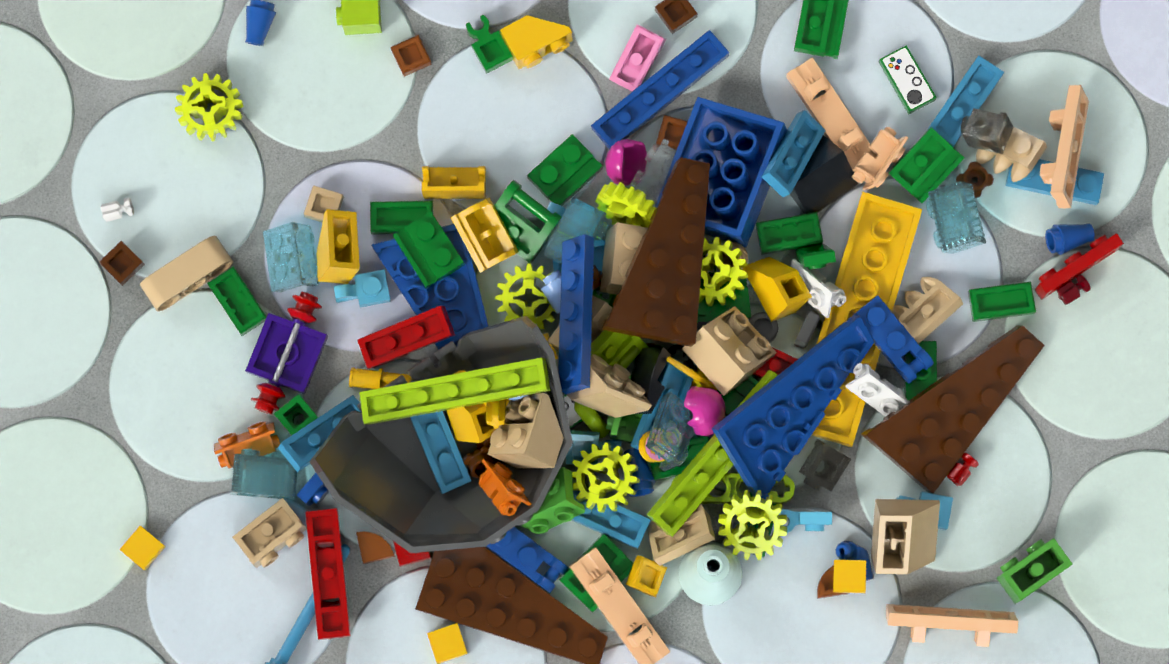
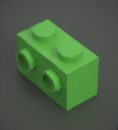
M1055 538L1046 544L1040 539L1026 549L1029 554L1026 558L1019 562L1014 557L1000 567L1003 574L996 579L1014 604L1020 602L1073 565Z

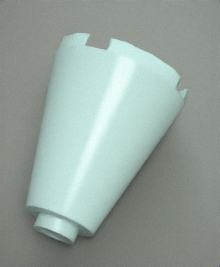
M709 542L684 554L679 565L678 576L680 585L689 598L700 604L712 606L724 603L737 592L742 580V567L738 557L732 554L733 551L729 547H724L723 544L718 542ZM707 565H714L718 570L711 572L708 570Z

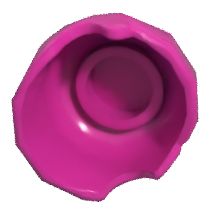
M624 139L615 142L611 146L606 156L605 165L607 175L613 183L618 185L621 182L625 186H637L641 182L647 165V151L643 142Z
M692 386L687 392L684 407L693 413V419L689 420L687 424L693 427L696 435L708 437L713 435L714 432L711 428L725 418L726 409L722 395L714 389Z

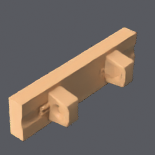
M813 57L786 74V78L812 117L825 129L824 135L844 151L852 170L865 152H868L874 158L877 156L876 153L868 148L870 146L869 141ZM820 91H825V94L821 95L820 97L814 100L815 96Z
M1069 85L1065 109L1050 111L1049 122L1053 130L1061 131L1056 162L1041 164L1040 176L1044 184H1052L1050 193L1056 200L1058 208H1071L1089 105V100L1081 85Z
M596 547L569 565L638 664H655L670 653V650ZM642 625V628L638 632L629 635V633H631L633 630Z
M886 604L888 625L911 627L910 637L912 642L925 643L926 628L975 631L974 641L976 646L989 647L991 632H1018V619L1015 612Z

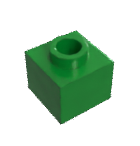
M299 394L274 413L291 436L318 418ZM297 415L305 417L304 422L300 425L294 424V418Z

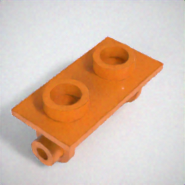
M259 422L250 426L248 432L239 435L229 433L220 437L218 443L214 444V453L222 452V455L217 456L221 468L227 466L230 469L250 461L246 452L250 448H252L255 458L276 452V448L279 447L281 442L277 434L271 436V434L275 433L274 422L267 425L266 422Z
M485 459L482 460L487 470L480 475L479 485L487 496L493 499V504L502 515H514L521 502L528 506L532 504L524 494L525 488L511 478L513 473L508 467L500 462L494 465Z

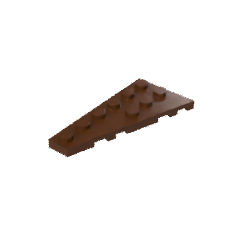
M682 157L676 161L662 192L663 195L658 207L652 214L647 232L640 241L625 275L626 279L619 294H617L608 319L605 320L601 330L689 347L696 344L710 163Z
M1017 325L989 344L988 348L983 352L966 360L957 370L943 376L910 399L908 404L898 411L890 413L883 418L882 422L873 428L867 429L861 435L924 490L934 494L1045 345L1024 326Z
M486 547L434 551L415 608L417 611L582 664H600L608 640L606 635Z

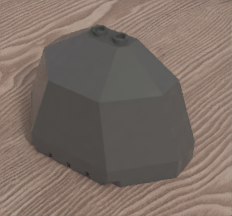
M527 316L469 332L459 339L457 347L451 341L436 351L434 355L439 361L436 365L428 357L407 372L412 378L411 382L452 375L459 370L468 372L541 357L546 359L550 391L541 393L549 395L564 437L555 467L515 468L498 460V462L504 464L512 471L511 478L525 488L524 494L532 503L530 506L521 502L514 515H502L493 504V499L489 498L480 487L479 478L470 476L471 482L442 494L410 418L367 425L363 423L361 403L357 405L361 412L351 411L345 415L309 461L334 500L410 553L485 547L490 543L495 544L501 541L506 536V532L516 525L520 526L530 521L533 514L540 509L573 441L554 352L538 326ZM401 375L384 387L405 384L407 381ZM443 411L462 459L467 454L478 450L474 442L456 441L447 411ZM465 465L467 471H469V466Z

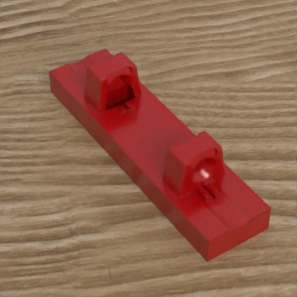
M338 509L307 511L305 514L318 640L351 637ZM338 598H339V600H338V601H335V602H325V601H323V600L338 599Z

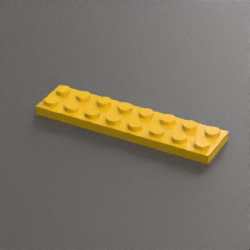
M862 191L834 284L845 292L846 302L840 307L837 305L831 307L830 317H824L817 344L876 296L881 298L891 312L893 311L922 209ZM875 344L871 346L861 361L862 364L870 365L874 371L881 352ZM849 373L840 387L842 391L836 400L832 399L824 410L825 416L812 436L848 447L853 446L865 406V401L845 387L846 384L855 379L854 373Z

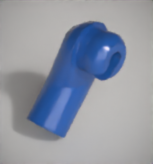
M843 541L836 546L835 552L839 559L866 561V581L874 579L869 554L866 549L852 541Z

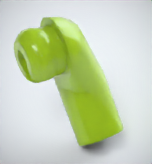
M577 402L574 403L575 412L592 432H600L599 438L608 435L610 430L606 429L607 424L596 410Z

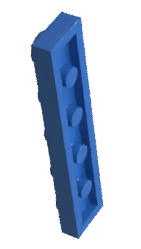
M710 30L707 31L591 125V129L610 149L615 142L627 139L729 56V51Z
M587 234L562 242L558 374L562 393L564 394L590 388L594 237Z

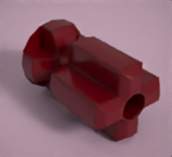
M1080 274L1076 277V284L1069 281L1057 289L1058 298L1065 305L1079 298L1081 289L1086 293L1091 290L1090 284L1083 275Z

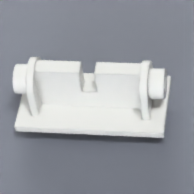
M792 259L791 267L798 270L812 296L807 302L826 318H829L831 307L836 305L840 307L846 302L845 292L831 281L826 283V277L816 269H808V267H804L797 260Z
M858 363L853 369L855 379L845 385L847 389L885 417L909 403L901 388L895 387L886 379L880 380V375L872 370L868 364Z

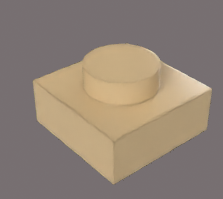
M313 185L303 215L306 218L323 222L326 209L340 210L344 196L343 194Z

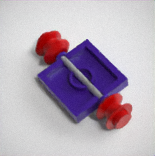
M301 292L299 296H292L297 303L294 308H287V311L294 318L293 321L268 313L245 370L251 375L268 381V383L256 385L260 395L257 398H251V401L256 403L255 409L272 415L274 410L278 411L280 409L276 405L278 399L286 398L280 386L306 394L328 339L327 334L305 326V323L317 321L312 315L314 309L322 308L317 303L318 298L306 292Z

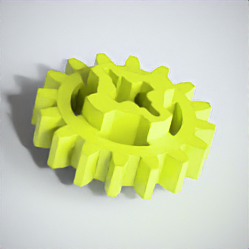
M204 73L203 81L200 82L195 77H192L193 85L191 87L182 85L185 95L176 96L177 101L182 104L175 107L177 115H183L178 119L180 125H188L186 132L189 135L197 131V137L201 141L205 135H209L213 142L218 133L226 138V129L228 127L232 130L237 129L233 122L234 119L241 120L243 117L241 112L237 110L244 107L242 100L237 99L240 96L238 89L231 90L233 84L229 79L222 84V78L219 74H216L214 79L210 80L207 73ZM214 89L221 91L228 98H225L224 96H217L214 93ZM208 103H213L211 111L206 112L205 109H207ZM224 115H226V117H225L221 122H219L220 119H221ZM191 117L195 119L201 118L205 126L196 123Z
M610 182L608 185L604 184L595 200L599 204L597 209L605 212L603 217L611 219L612 225L619 222L648 228L652 214L657 209L653 207L655 202L647 200L645 198L646 194L643 191L635 190L632 186L628 189L621 182L618 185Z
M715 237L713 244H710L704 238L703 256L708 255L702 260L701 279H704L703 286L705 289L700 288L699 303L706 298L708 306L713 305L714 299H717L721 305H725L726 296L729 295L730 298L735 300L736 295L733 291L736 288L739 290H744L745 288L740 279L748 278V274L741 270V268L746 267L748 264L745 259H738L742 255L739 248L731 251L733 244L729 240L722 245L719 237ZM723 254L732 260L734 267L723 264ZM714 266H717L720 272L714 273L713 278H711L707 272L713 271ZM729 281V284L726 287L720 289V287L723 284Z
M527 263L526 271H522L521 267L517 265L515 266L516 274L514 276L508 272L504 274L508 282L506 284L498 283L497 287L503 290V294L496 295L495 299L503 301V305L497 310L498 312L506 311L508 313L504 320L505 322L522 317L512 309L510 303H516L523 310V316H527L540 329L545 328L544 319L551 323L555 321L554 316L551 314L555 310L551 304H549L548 309L541 316L536 317V309L542 303H550L542 290L536 285V278L542 280L546 277L543 274L544 266L541 265L537 271H533L532 263ZM523 277V286L518 291L510 292L512 285ZM529 288L532 289V294L543 296L544 298H539L532 302V306H528L526 300L515 298V296L527 293Z
M607 442L604 443L602 450L596 444H592V453L589 454L582 450L580 453L584 459L581 462L578 460H573L572 462L578 467L577 472H572V478L577 481L573 483V491L580 490L576 497L579 502L588 499L586 502L588 509L592 510L597 504L598 511L604 513L606 506L609 505L610 509L615 512L617 511V503L619 501L624 505L629 504L625 497L627 494L636 495V491L631 488V485L640 482V479L632 476V473L638 470V466L628 464L633 457L629 453L621 456L623 448L618 445L611 451V444ZM605 457L603 462L595 465L591 464L596 459ZM619 464L622 465L624 470V481L620 479L618 473ZM593 473H607V475L611 477L610 479H612L616 483L613 484L611 482H602L598 478V476H596ZM585 474L588 475L591 484L588 490L585 486ZM614 490L618 491L612 497L604 498L606 493Z
M744 490L743 499L734 494L731 499L732 505L725 503L722 509L725 514H720L718 523L723 525L719 527L718 534L721 536L727 535L723 542L724 547L732 544L734 546L732 554L737 555L740 551H743L745 560L749 559L751 553H755L756 558L761 560L763 551L772 556L774 554L773 545L781 547L783 539L780 536L787 535L788 528L783 526V524L787 523V515H779L783 505L780 503L773 506L772 495H769L766 499L761 498V490L756 492L755 497H751L748 490ZM736 514L739 523L733 529L732 518ZM748 521L752 524V526H747ZM773 521L774 531L772 535L769 536V531L766 527H768L770 525V522ZM756 523L759 524L757 529L753 526Z

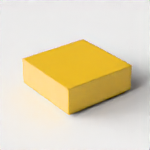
M140 525L119 550L145 571L166 546Z
M637 555L626 585L644 594L656 597L667 567L659 566L656 562Z
M834 560L833 593L866 594V561Z
M458 623L427 633L437 664L468 654Z

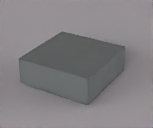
M809 311L795 340V346L802 349L807 347L819 322V315Z

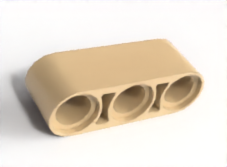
M211 236L146 277L140 283V286L156 311H163L226 271L233 264V260L217 236Z

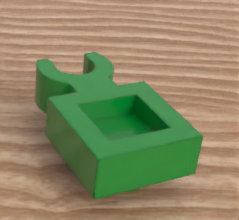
M482 15L480 19L484 26L481 30H474L470 22L466 23V29L471 38L478 40L471 44L487 74L512 61L513 56L499 31L492 34L489 33V20L486 16Z

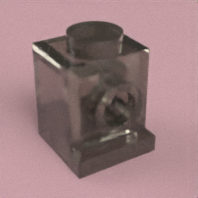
M973 108L971 116H965L961 123V133L969 147L998 154L1004 153L1014 128L1007 113L1000 112V114L975 108Z
M816 439L814 448L799 472L806 476L803 480L805 484L817 491H820L823 486L832 492L851 459ZM821 461H823V470L817 472L816 469L820 465Z

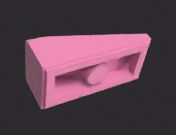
M636 25L609 80L633 92L643 83L666 39L640 25Z

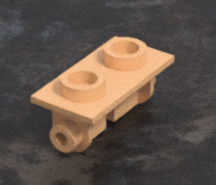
M886 127L878 132L868 147L877 156L874 158L868 152H865L853 169L854 174L852 178L858 183L866 182L862 188L864 191L874 187L878 188L883 184L889 174L886 172L887 168L892 162L896 163L904 154L905 148L903 145L908 139L907 136L899 139L895 138L896 132L890 127Z

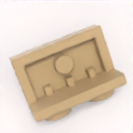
M282 498L232 538L246 554L253 566L258 568L262 565L265 568L279 557L277 552L287 545L291 548L304 538L303 532L307 528L285 499Z

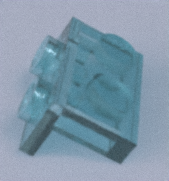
M291 222L263 231L271 292L280 293L303 285L314 287L320 284L318 282L314 249L315 238L310 225Z
M671 392L662 396L646 444L647 448L665 459L659 466L664 472L684 463L688 456L687 448L690 439L695 433L693 427L687 424L689 420L693 419V413L684 407L683 400Z

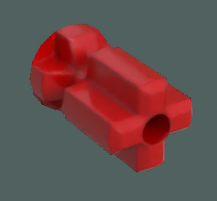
M967 453L961 456L964 461L963 464L956 463L947 475V478L956 486H962L971 475L970 467L977 468L979 465L977 460Z

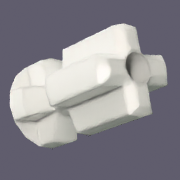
M125 198L122 205L118 201L102 204L100 207L102 217L106 222L122 218L123 212H126L129 216L134 215L130 198Z

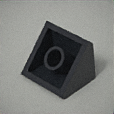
M822 136L790 194L804 214L820 212L859 184L852 178L854 172L844 151L827 137Z

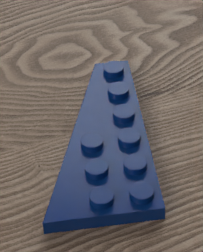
M454 224L443 226L442 229L465 265L439 282L437 281L430 285L427 289L395 239L371 245L415 315L438 306H445L455 336L435 343L438 350L451 341L457 347L459 339L467 333L489 327L471 255Z
M853 315L711 428L753 497H755L758 490H761V498L766 499L776 481L780 482L786 474L785 468L793 456L801 452L825 416L824 410L832 399L836 400L842 391L840 387L849 373H853L854 367L861 363L874 344V340L860 316Z

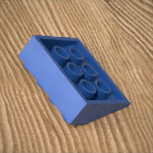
M697 97L655 207H658L664 187L679 158L710 163L704 233L714 238L719 237L723 241L729 240L740 243L743 247L747 248L770 187L761 176L787 132L785 123Z

